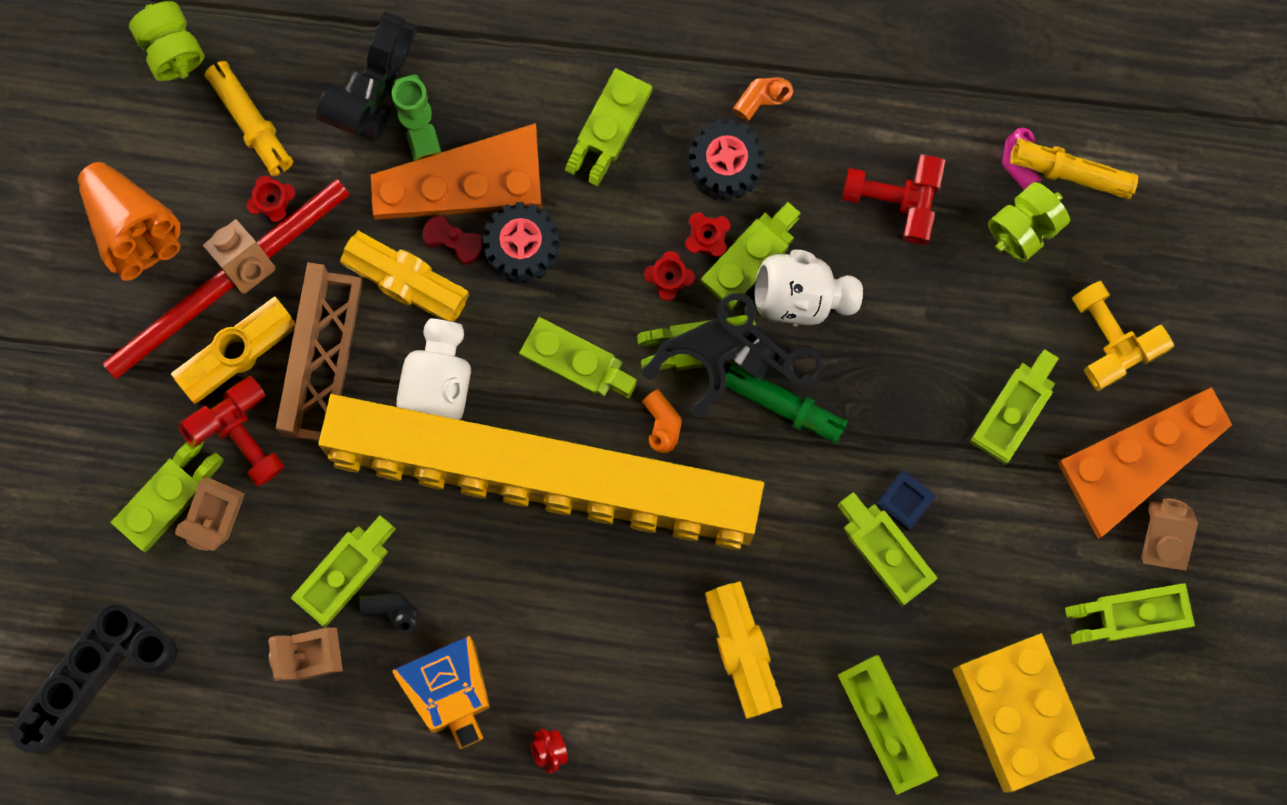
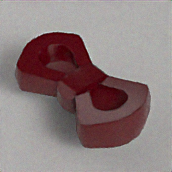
M442 215L428 220L423 228V242L425 246H445L455 251L459 262L464 266L475 262L482 255L483 241L481 235L477 233H463L458 227H452Z

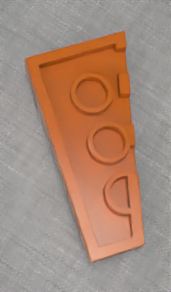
M536 123L371 174L374 219L503 211V206L509 204L510 207H515L516 202H524V206L530 207V204H534L538 208H542Z
M1211 387L1061 460L1058 464L1095 535L1100 539L1232 426V423Z

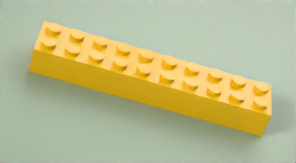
M330 394L318 444L328 457V460L334 462V467L341 470L359 472L360 466L377 470L376 476L384 479L401 481L402 475L419 479L418 484L421 486L443 490L444 484L461 487L460 493L464 495L486 498L487 492L502 495L503 502L522 507H528L529 501L543 503L546 505V511L560 515H570L571 509L587 512V519L591 521L613 524L614 518L631 522L630 528L649 533H655L656 527L673 530V537L687 541H698L699 536L716 539V546L732 550H741V544L750 546L755 533L764 482L334 394Z

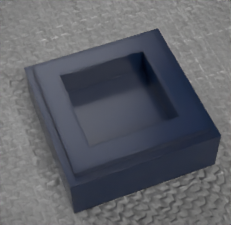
M902 470L875 505L880 510H885L889 517L907 531H910L936 498V495Z

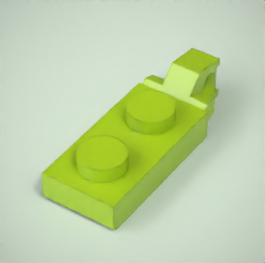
M787 202L773 219L766 213L759 220L756 219L701 278L700 283L720 300L726 294L732 292H742L747 295L755 286L757 273L762 262L767 257L775 254H785L788 250V245L794 238L788 231L799 220L798 216L801 213ZM740 300L730 301L726 306L732 310Z
M541 317L537 319L519 352V356L594 396L597 393L605 397L610 389L629 399L637 385V379L619 370L623 362L615 358L613 354Z
M1044 349L1032 368L1022 363L1008 380L971 438L970 443L1004 465L1008 464L1053 393L1052 388L1055 383L1047 377L1059 358Z
M854 492L839 502L837 506L850 522L843 528L850 536L848 537L901 606H904L938 579L885 510L881 512L875 504L867 509Z
M379 515L366 531L358 526L352 533L347 532L293 594L291 599L326 628L383 562L382 559L388 551L382 545L396 528Z

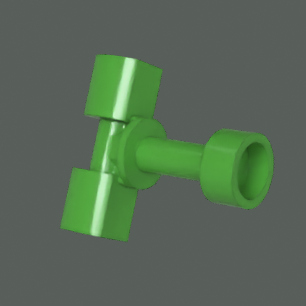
M413 74L393 80L391 83L392 98L398 110L399 121L404 127L410 129L406 132V137L413 161L442 153L434 126L428 124L432 117V111L427 102L426 88L420 81L419 76Z

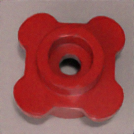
M261 176L256 180V185L252 191V198L247 201V209L253 215L261 213L269 216L274 223L282 222L287 216L285 210L289 201L295 198V189L291 184L286 183L282 185L279 181L271 179L269 176ZM274 196L275 200L270 203L267 201V198Z
M694 213L689 218L691 234L685 241L687 250L693 254H712L714 257L722 256L727 250L724 239L725 233L730 229L729 220L724 216L714 219L705 217L702 213ZM706 231L711 232L712 236L710 238L704 237Z
M673 251L664 253L663 258L659 259L654 266H648L644 271L645 281L654 284L659 290V297L664 301L674 300L676 293L684 286H691L695 278L693 271L686 269L684 263L679 259V255ZM667 273L673 274L671 280L665 278Z
M545 728L534 733L531 751L537 766L540 768L544 767L547 774L559 770V766L568 761L566 746L560 733L556 729L547 732Z

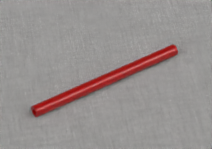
M335 179L257 241L258 245L270 259L350 194L341 182ZM221 269L102 364L115 379L119 378L233 288L235 284Z

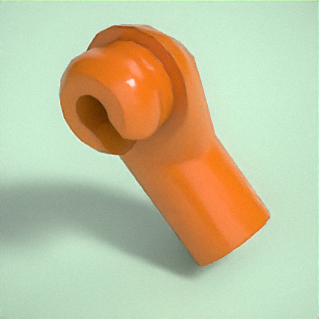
M780 77L755 79L740 97L732 111L741 120L749 122L760 106L777 105L790 100L793 95V86L789 81Z
M657 389L642 401L655 418L652 435H649L648 440L651 449L655 452L668 453L678 443L682 419L661 391Z

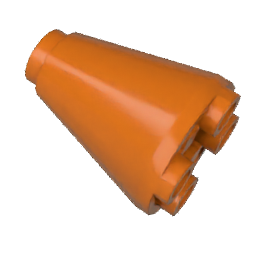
M103 162L92 163L81 171L78 176L79 192L100 257L111 272L119 274L122 280H132L138 277L143 270L153 266L158 261L169 260L179 252L181 244L178 242L180 222L169 208L115 168L107 166Z

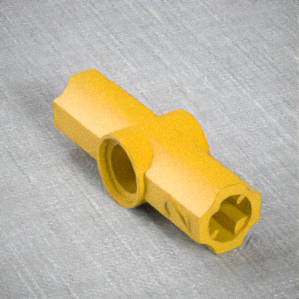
M357 231L350 238L340 259L343 266L378 284L377 287L389 297L408 306L412 303L441 320L454 322L462 312L469 296V291L431 271L432 268L415 255L404 250L397 252L360 231Z
M274 296L234 327H226L220 330L210 345L173 371L171 375L190 400L197 404L235 374L250 370L255 365L258 357L295 330L296 323ZM234 342L245 343L244 352L240 357L236 359L225 357L226 349L230 344Z
M741 581L706 592V603L719 636L716 640L727 674L729 676L732 675L746 719L782 708L781 698L768 665L770 662L768 648L759 625L754 623Z

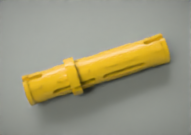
M226 61L218 62L219 72L214 65L209 67L204 77L210 82L245 134L243 138L248 148L255 149L271 176L280 174L278 166L281 167L283 172L289 169L293 164V159L287 154L275 136V127L271 121L264 120L231 71L229 64Z
M1022 138L1016 140L1010 156V164L1044 173V177L1047 179L1055 180L1060 178L1126 200L1132 198V194L1135 193L1138 184L1137 174L1065 153V149L1058 146L1049 148Z

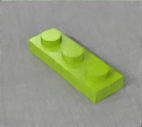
M879 655L838 674L896 795L938 776Z

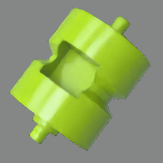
M172 1L146 5L145 9L136 14L129 23V29L137 45L147 52L146 62L154 78L158 81H169L179 77L184 79L204 59V53L196 38L185 30L187 21L179 5Z
M1031 183L1015 197V207L1006 205L988 221L989 229L998 242L995 248L999 252L1005 250L1010 256L1020 262H1026L1044 246L1042 238L1052 239L1070 223L1069 214L1060 201L1062 199L1061 194L1058 192L1053 194L1040 183Z

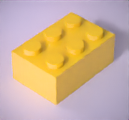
M1042 633L952 669L1003 793L1013 792L1095 759Z

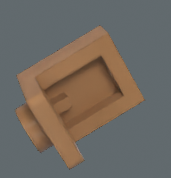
M236 219L229 225L216 231L213 237L203 244V247L243 294L247 293L275 271L274 264Z
M207 476L199 481L187 518L177 526L175 534L186 539V542L193 548L216 550L229 539L245 493Z
M1167 498L1163 499L1162 502L1150 501L1148 512L1151 518L1141 555L1143 564L1186 571L1198 527V521L1193 509L1188 507L1185 502L1177 499Z
M323 628L292 636H274L269 638V663L273 670L275 681H300L343 671L337 628Z

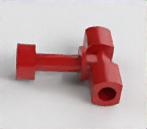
M921 155L918 160L914 181L906 180L904 187L866 180V171L849 167L842 201L859 204L860 197L864 196L900 204L899 212L907 214L902 240L913 244L927 245L930 240L935 212L930 211L933 195L938 193L946 160L934 156Z
M248 376L226 391L222 402L210 410L206 406L202 407L180 422L178 426L179 432L193 449L214 434H217L220 439L230 436L253 466L247 474L257 487L271 480L285 468V465L276 453L266 456L243 426L249 420L245 413L261 403L266 396L252 376Z

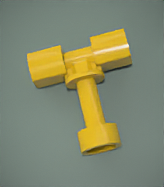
M1102 281L1088 286L1072 297L1080 313L1090 311L1110 343L1103 348L1106 356L1087 366L1084 370L1097 392L1123 378L1127 374L1126 370L1140 361L1147 364L1174 347L1169 334L1161 324L1138 338L1133 331L1124 334L1104 302L1110 294Z

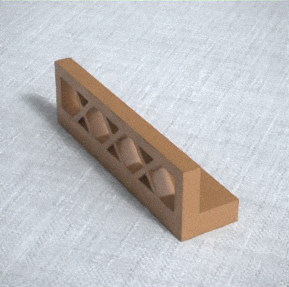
M307 262L276 424V430L282 437L319 442L321 432L301 429L303 415L318 403L326 412L327 406L323 400L330 394L342 396L363 283L361 277L329 273L325 265ZM328 284L351 287L349 301L333 312L325 301ZM325 308L329 316L322 320L323 309ZM346 313L345 323L343 326V324L338 318ZM334 321L343 333L341 343L326 353L318 343L319 331ZM317 348L322 356L314 361ZM339 353L337 366H335L331 358ZM327 362L335 373L334 382L318 394L310 383L311 373ZM309 389L314 397L306 402Z

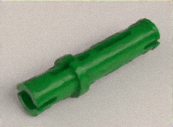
M735 362L730 367L731 371L726 374L725 389L727 388L794 422L792 427L801 430L803 427L837 445L840 436L847 426L848 420L842 419L815 405L816 400L809 396L805 400L764 378L760 381Z

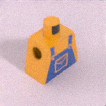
M470 636L392 670L400 686L431 732L436 733L450 727L459 749L484 739L474 715L489 709L490 704L476 647Z

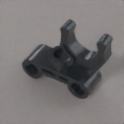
M384 11L370 44L367 66L364 73L361 75L350 70L343 88L329 84L319 101L316 119L352 135H361L373 141H378L386 128L390 116V106L383 104L392 87V81L396 79L406 61L418 27L406 22L401 17Z
M732 292L726 294L720 300L717 307V318L663 341L654 357L643 366L642 374L650 380L656 378L661 364L669 357L678 354L691 355L699 359L707 368L709 387L704 396L692 404L691 412L695 417L703 418L711 404L725 391L726 372L724 362L727 359H733L760 381L774 367L799 386H810L819 381L824 373L825 364L820 353L809 345L795 346L789 352L753 325L756 309L750 297L742 292ZM740 300L746 304L744 308V313L747 315L746 320L738 324L727 320L729 312L725 306L730 301ZM808 355H811L815 358L816 368L811 374L804 371L799 376L792 370V363L797 356L805 359Z

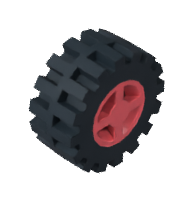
M721 120L714 121L712 127L706 125L702 128L699 135L696 134L690 147L689 171L691 172V179L694 184L697 183L699 185L698 189L703 194L708 192L710 193V198L716 200L718 196L724 197V201H731L734 196H737L738 199L744 197L748 190L751 192L756 187L763 171L764 148L763 144L759 143V136L755 131L753 133L749 132V126L744 123L741 126L735 125L736 120H728V124H722ZM718 162H721L723 165H726V168L718 164Z
M516 202L515 207H510L509 204L503 206V211L500 213L496 211L491 216L490 223L487 222L484 228L483 247L490 267L493 271L496 270L501 278H509L513 283H520V280H526V283L534 282L533 278L538 276L541 279L547 275L546 271L549 268L552 270L556 257L559 255V235L554 220L550 219V215L545 210L540 211L538 206L530 204V207L524 206V202Z

